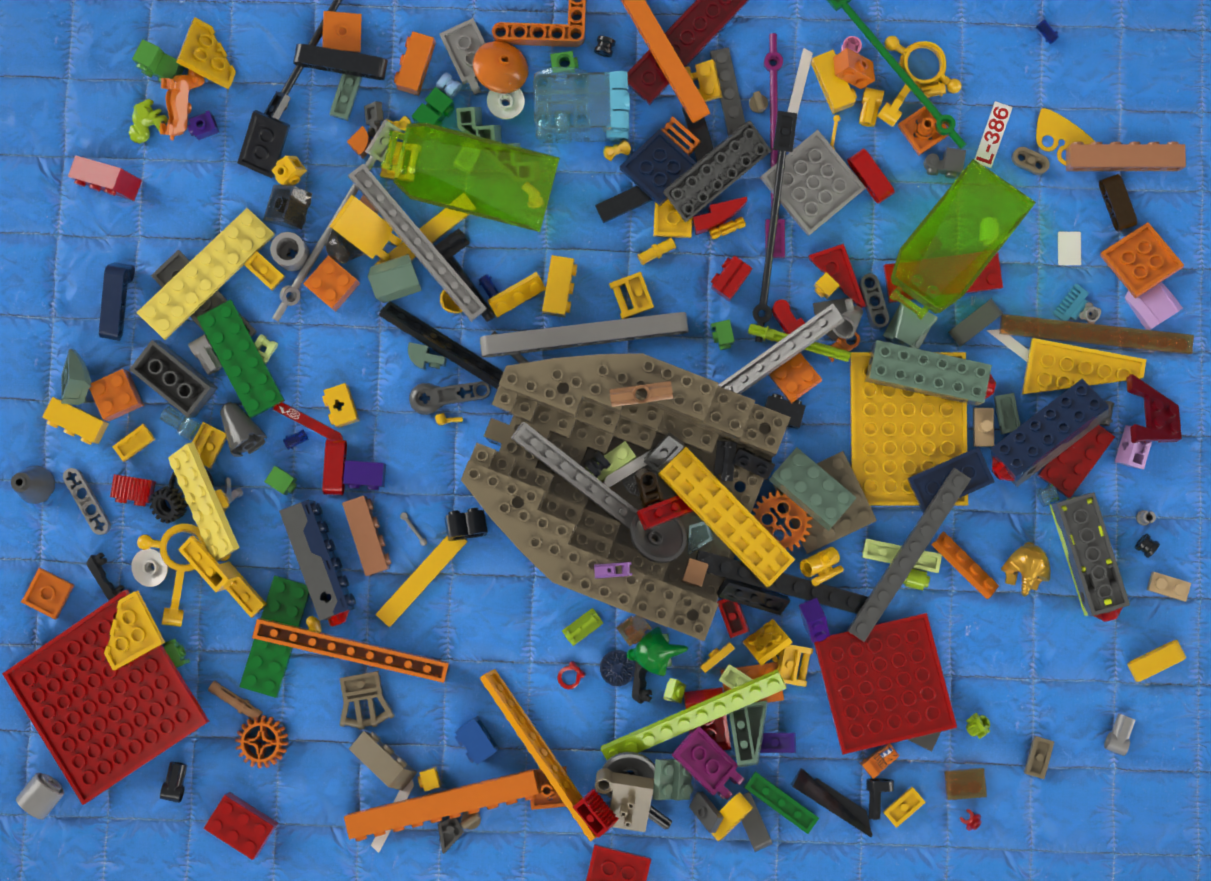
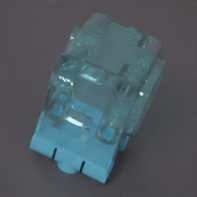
M555 67L543 69L534 74L535 136L541 143L565 144L629 140L630 95L628 93V73L626 71L588 73L579 68Z

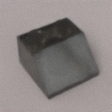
M273 185L263 221L302 230L306 221L307 210L311 205L312 193L292 185Z

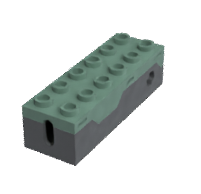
M879 340L872 345L865 382L975 406L983 404L986 398L993 395L996 381L990 374L992 367L990 364Z

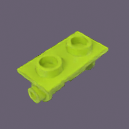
M592 608L563 629L562 632L572 646H574L604 624V622Z

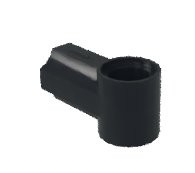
M170 762L166 782L163 783L160 799L177 803L182 801L187 764Z

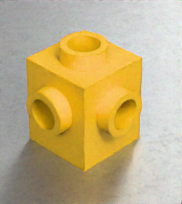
M286 155L277 161L276 166L271 171L274 173L278 183L293 186L300 181V177L307 170L297 156Z

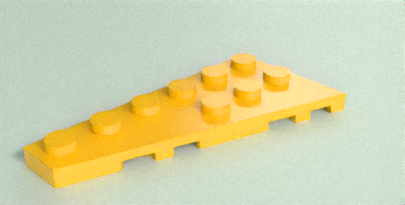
M1032 338L1021 395L1069 389L1081 379L1089 386L1127 381L1126 377L1131 374L1142 379L1144 378L1147 359Z

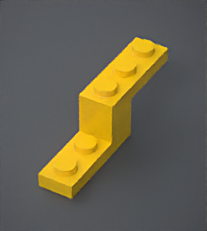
M190 536L178 549L215 592L227 590L251 618L255 617L267 605L230 561L219 564L195 536Z

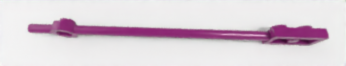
M776 33L769 34L770 53L764 59V67L770 72L771 167L778 161V151L773 150L778 112L777 71L783 65V57L777 52ZM770 61H775L776 65L772 66ZM771 192V208H772L773 193ZM779 214L773 258H785V219H779ZM770 219L765 220V256Z

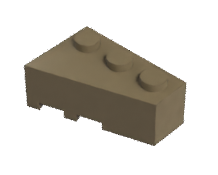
M363 731L349 750L389 788L403 791L417 772L404 759L397 756L390 746L384 745L376 733L373 731L371 733Z

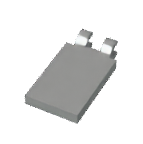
M472 18L439 33L463 85L469 83L473 94L476 95L481 91L477 83L479 80L473 70V58L477 50L485 44V41Z

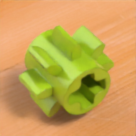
M975 713L966 720L968 723L966 730L971 736H978L981 739L990 732V721L986 716H979Z

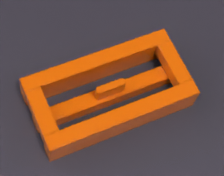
M673 116L670 122H667L666 126L661 129L689 156L701 143L694 134ZM675 123L695 141L694 144L687 140L672 125ZM669 129L673 131L680 139H682L690 147L689 150H687L667 131Z

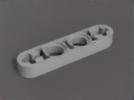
M75 468L67 469L63 474V480L91 530L98 535L107 534L111 529L110 521L82 472ZM70 473L77 474L75 480L77 483L82 482V484L76 486L75 481L69 480L71 477ZM80 488H85L87 491V495L83 499L77 495ZM91 504L96 506V513L94 515L87 513V507ZM97 518L100 523H105L103 526L104 530L97 529L99 523L97 520L92 521V519Z

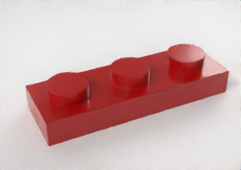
M677 495L643 508L636 513L644 530L691 513L693 510Z

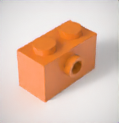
M849 48L844 49L833 57L836 77L859 89H863L875 81L873 61Z

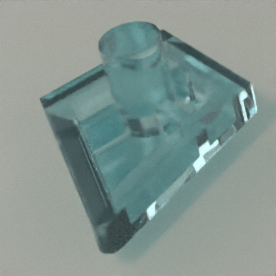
M704 522L689 525L688 555H691L713 540L711 529Z

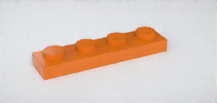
M944 531L931 544L986 599H989L999 587Z

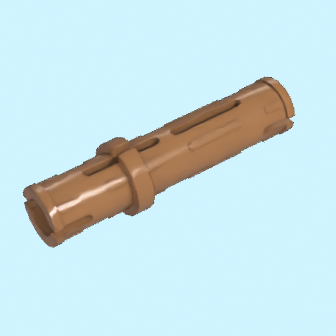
M213 681L208 688L209 692L237 709L238 713H243L253 721L255 717L260 718L263 714V711L252 706L249 703L250 701L240 698L217 681Z

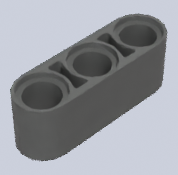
M871 273L866 274L860 280L859 288L866 305L865 309L869 323L873 329L880 330L888 324L889 315L877 276ZM866 279L873 282L872 288L865 286L864 281ZM872 297L876 298L879 303L878 306H872L869 299ZM875 316H881L884 323L877 324Z
M991 298L948 333L961 347L1001 316L1003 312Z
M748 792L743 794V796L752 805L753 809L741 822L754 851L757 852L773 843L752 795Z

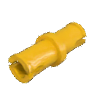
M670 237L657 245H651L650 249L637 254L640 263L645 265V263L655 258L659 259L663 254L675 249L676 245Z

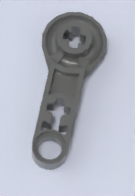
M481 381L446 387L421 383L412 389L409 395V402L415 412L428 415L444 405L486 399L490 395V387L487 383ZM480 385L487 387V393L483 396L478 395L476 392L477 387ZM473 386L475 397H471V393L466 394L465 398L458 395L461 392V388H464L465 391H471L470 387ZM423 394H426L428 397H430V401L427 400V404H424L423 401H420V397L423 398Z

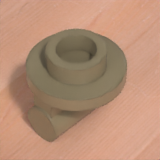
M760 91L753 93L749 101V107L755 113H762L767 109L768 100Z
M466 811L462 815L460 824L464 830L475 829L480 825L481 816L478 812L468 814V811Z

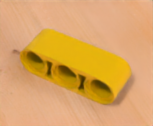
M1173 640L1128 662L1127 666L1135 681L1139 682L1185 660L1187 657L1178 640Z
M740 792L719 811L724 818L716 833H711L718 842L753 809L752 805Z

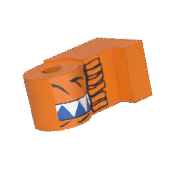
M886 744L860 762V764L870 777L874 779L889 764L894 762L899 757V754L891 744Z

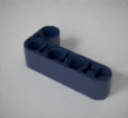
M114 262L105 268L99 323L100 338L120 341L122 338L128 283L133 281L135 267L133 265Z

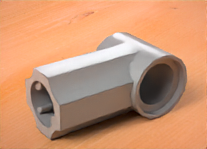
M205 334L188 344L190 350L199 359L208 375L222 368Z
M1118 713L1112 732L1106 737L1104 748L1125 756L1130 746L1129 737L1136 720Z

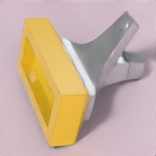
M228 477L225 480V492L221 489L215 491L224 512L232 501L237 497L243 496L241 488L231 492V479Z

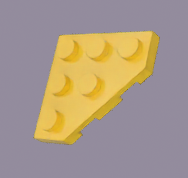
M194 17L176 63L229 89L236 71L233 65L230 66L221 42L218 43L215 38L213 27Z
M135 591L118 601V611L116 618L113 619L109 634L111 635L104 652L113 671L165 643L139 591Z

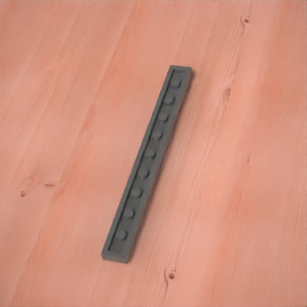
M956 468L952 469L848 627V632L865 642L971 478Z

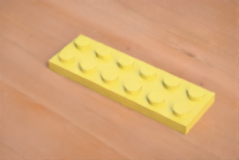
M194 442L187 443L168 457L208 552L216 561H220L240 547Z

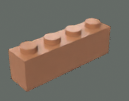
M361 496L343 502L342 505L365 576L389 570V565L392 562L389 554H385L383 546H386L383 535L379 536L377 528L380 525L377 517H373L371 510L374 507L371 499H367V496Z

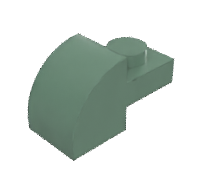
M409 342V358L418 368L425 370L427 363L429 367L440 369V366H446L447 359L445 357L429 354L430 348L426 345Z

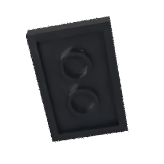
M253 111L237 163L273 178L275 175L271 170L276 166L277 161L280 160L290 125L260 111Z

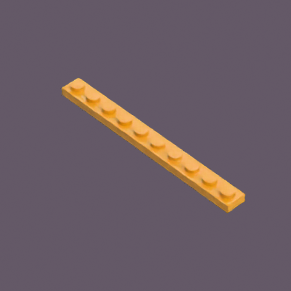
M496 669L485 673L480 677L484 687L489 691L495 703L526 746L528 752L533 756L539 768L543 771L562 802L572 814V817L577 821L583 833L591 842L596 838L595 834L572 808L582 798L581 794Z

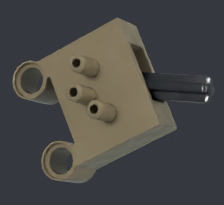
M607 768L597 771L595 779L596 791L601 794H607L612 791L609 808L618 817V821L612 827L646 832L649 818L663 829H669L672 820L651 806L654 778L616 773Z

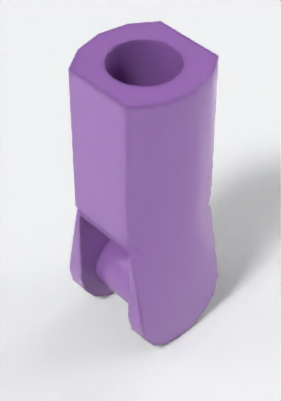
M632 563L594 564L595 579L631 576L630 565ZM621 565L622 574H616L615 566Z

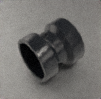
M599 450L591 460L588 459L584 462L585 466L596 478L603 469L611 466Z

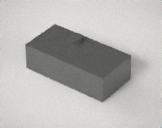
M151 340L129 369L187 418H195L218 389L217 386L160 340Z

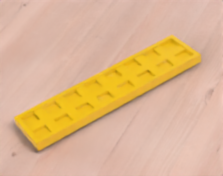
M687 447L658 473L766 587L771 586L795 560Z

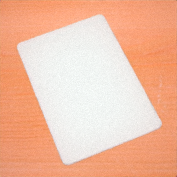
M1058 232V265H1081V232Z

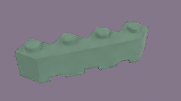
M481 107L456 108L458 128L470 137L482 151H485L496 164L511 175L516 182L541 180L540 162H521L520 143L502 144L501 125L483 126Z

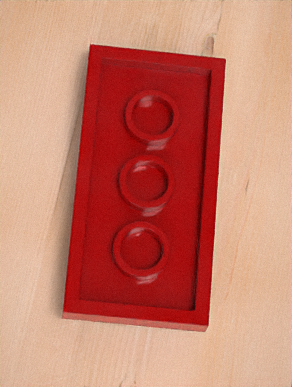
M1100 425L1096 426L1045 465L1037 476L1067 498H1071L1115 436Z

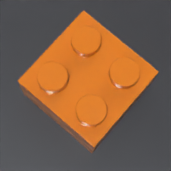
M329 255L303 283L335 312L360 285L356 278Z
M125 369L92 382L89 388L102 419L109 422L144 406L130 372Z

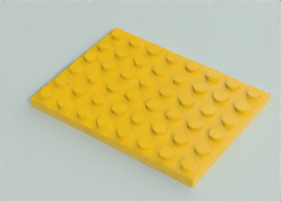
M851 352V468L870 506H919L907 478L967 452V404L865 382L871 352ZM934 352L966 359V352ZM968 494L958 498L954 506H968Z

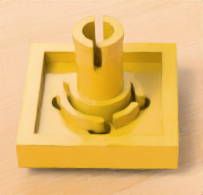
M774 619L764 624L763 627L742 641L761 666L770 659L778 662L779 659L776 655L779 656L783 649L793 643Z

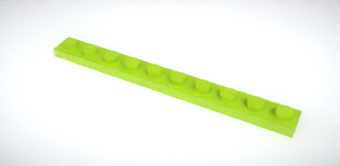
M778 669L604 744L601 746V751L606 760L623 752L639 753L786 689V684Z

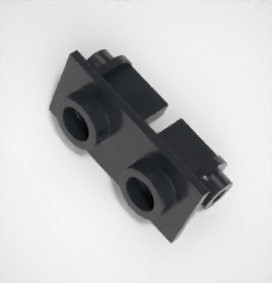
M458 228L434 247L447 260L469 245L470 242Z
M717 440L714 476L718 480L733 481L735 464L732 462L736 456V442Z
M739 447L732 462L768 480L775 467L772 460H767L761 456L757 457L755 453L746 450L745 447L743 449Z

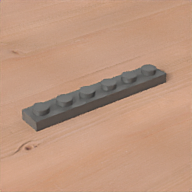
M728 47L710 51L711 60L715 61L722 92L720 102L727 134L730 136L745 123Z

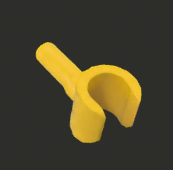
M445 413L435 416L436 423L440 426L450 422H463L462 417L446 418Z

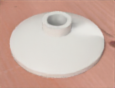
M520 89L506 94L491 90L488 93L487 106L490 112L497 118L505 120L515 118L524 108L525 99ZM507 101L509 102V105L504 106L502 102Z
M152 548L141 550L132 560L133 576L141 585L154 587L165 580L168 566L162 560L158 550ZM152 563H153V565H154V567H155L154 570L151 568V564H152Z

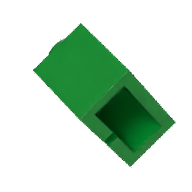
M436 87L426 97L425 101L427 104L422 103L412 115L413 120L430 134L434 131L437 132L441 128L444 118L446 116L449 117L455 109L453 100Z

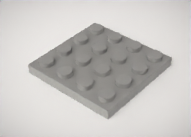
M816 130L793 149V152L786 155L780 203L806 235L809 236L866 189V187L819 130ZM777 163L760 177L772 193L774 192Z

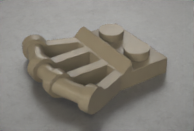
M379 671L340 678L344 702L340 719L341 727L346 725L361 730L367 726L377 727L378 724L386 719L395 717L393 710L383 696ZM375 697L378 698L385 710L378 716H376L373 700ZM367 699L370 718L363 719L360 700ZM353 701L357 720L347 718L350 702Z

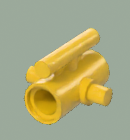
M828 547L800 562V570L804 576L812 577L818 574L817 577L811 580L814 586L842 573L844 568L841 565L832 568L833 565L840 561V555L834 547Z

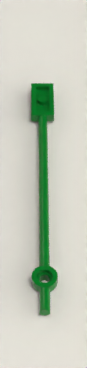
M827 0L835 11H838L840 8L845 11L936 119V131L941 135H949L960 149L964 148L967 144L954 130L956 126L955 119L950 115H942L851 8L848 4L851 0ZM942 124H946L948 128L944 129Z

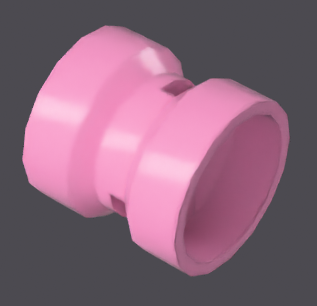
M855 36L847 37L844 40L841 51L849 48L859 54L862 48L861 40Z

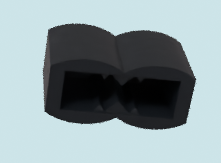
M479 508L468 509L466 513H460L458 510L448 513L449 515L445 516L448 541L486 536L488 533L484 510H479Z

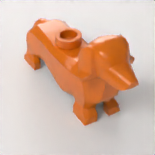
M188 69L187 75H176L172 79L161 78V88L168 90L165 99L169 120L167 126L164 123H160V134L170 135V140L173 141L175 136H180L186 131L188 114L192 110L191 104L188 102V93L192 88H197L204 84L205 79L203 76Z

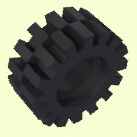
M165 486L151 495L149 503H152L150 509H154L152 514H157L155 518L157 520L161 518L160 522L162 523L165 521L166 523H172L184 516V513L187 511L185 509L187 503H184L186 501L185 497H181L183 493H178V488L173 489V486ZM165 499L169 502L171 509L166 505Z

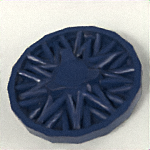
M610 651L600 662L601 676L612 686L626 685L634 677L635 662L627 658V652Z

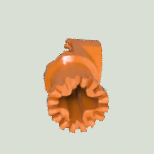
M855 332L856 342L852 345L847 344L846 339L839 337L837 342L830 346L851 351L859 345L860 336ZM828 357L831 362L834 361V358Z

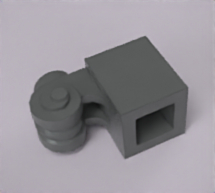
M947 147L943 154V160H939L937 154H929L923 162L927 174L938 175L940 173L952 179L959 177L963 173L966 150Z

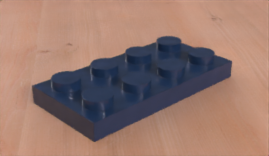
M979 447L907 478L922 513L925 512L953 468L971 478L960 497L995 482Z

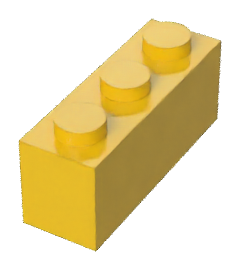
M834 49L813 57L811 61V66L832 114L854 106L855 99H857L854 89H850L848 82L835 76L833 57L837 54H835Z
M551 255L542 309L543 314L566 317V313H570L571 302L568 299L569 294L573 295L574 283H571L572 275L576 276L578 266L574 264L573 258Z
M52 397L42 418L48 420V425L55 428L61 426L65 428L63 432L73 437L77 434L81 436V441L89 445L92 442L99 444L109 423L73 405L62 404L61 400Z

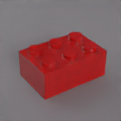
M229 792L223 796L203 829L251 860H254L258 857L278 822Z

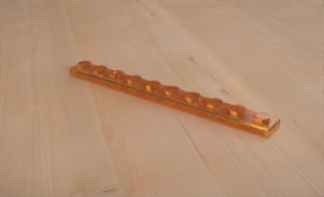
M1006 314L1001 315L999 334L1186 355L1192 354L1194 335Z

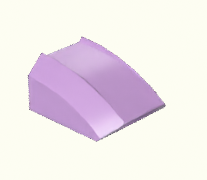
M1162 282L1137 298H1134L1129 290L1125 296V300L1146 331L1154 328L1183 309L1178 300Z

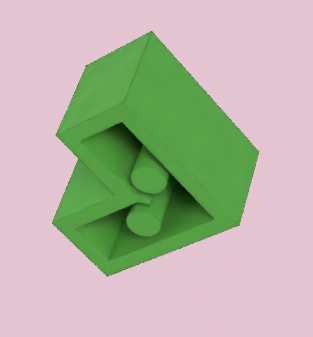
M143 39L132 58L137 64L136 67L142 70L141 73L150 78L155 76L159 78V82H161V78L172 79L176 75H182L185 69L184 66L176 63L177 59L165 54L160 47Z

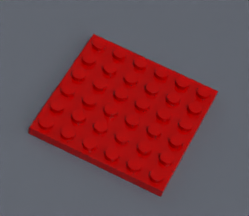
M927 613L877 624L865 642L848 631L830 635L823 641L814 642L842 755L957 728Z

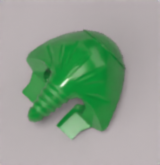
M657 626L647 633L634 649L627 651V658L631 661H637L641 667L651 673L664 676L666 675V668L672 666L671 657L686 652L688 647L669 644V635L662 634L660 627Z

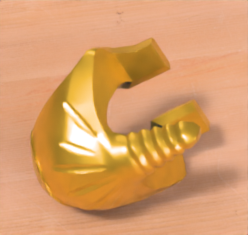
M1026 542L1024 546L1018 548L1001 568V571L1006 574L1005 583L1015 585L1018 572L1021 573V593L1024 597L1029 594L1030 589L1037 590L1038 585L1042 581L1049 582L1051 577L1050 564L1046 553L1032 542Z

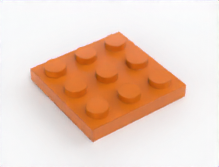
M1149 222L1100 253L1101 258L1134 298L1139 297L1184 267L1181 260Z

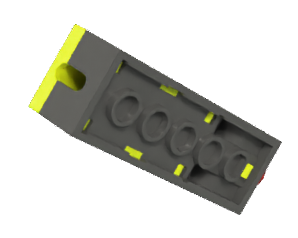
M1087 493L1049 504L1084 616H1094L1103 622L1117 619L1122 608L1129 606L1130 603L1095 493Z

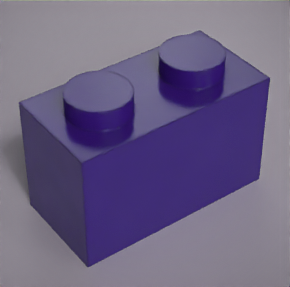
M345 460L343 483L352 489H360L361 485L368 486V490H379V487H384L386 464Z
M815 598L800 604L799 609L803 625L811 642L823 641L826 637H829L830 633L826 616L818 599Z

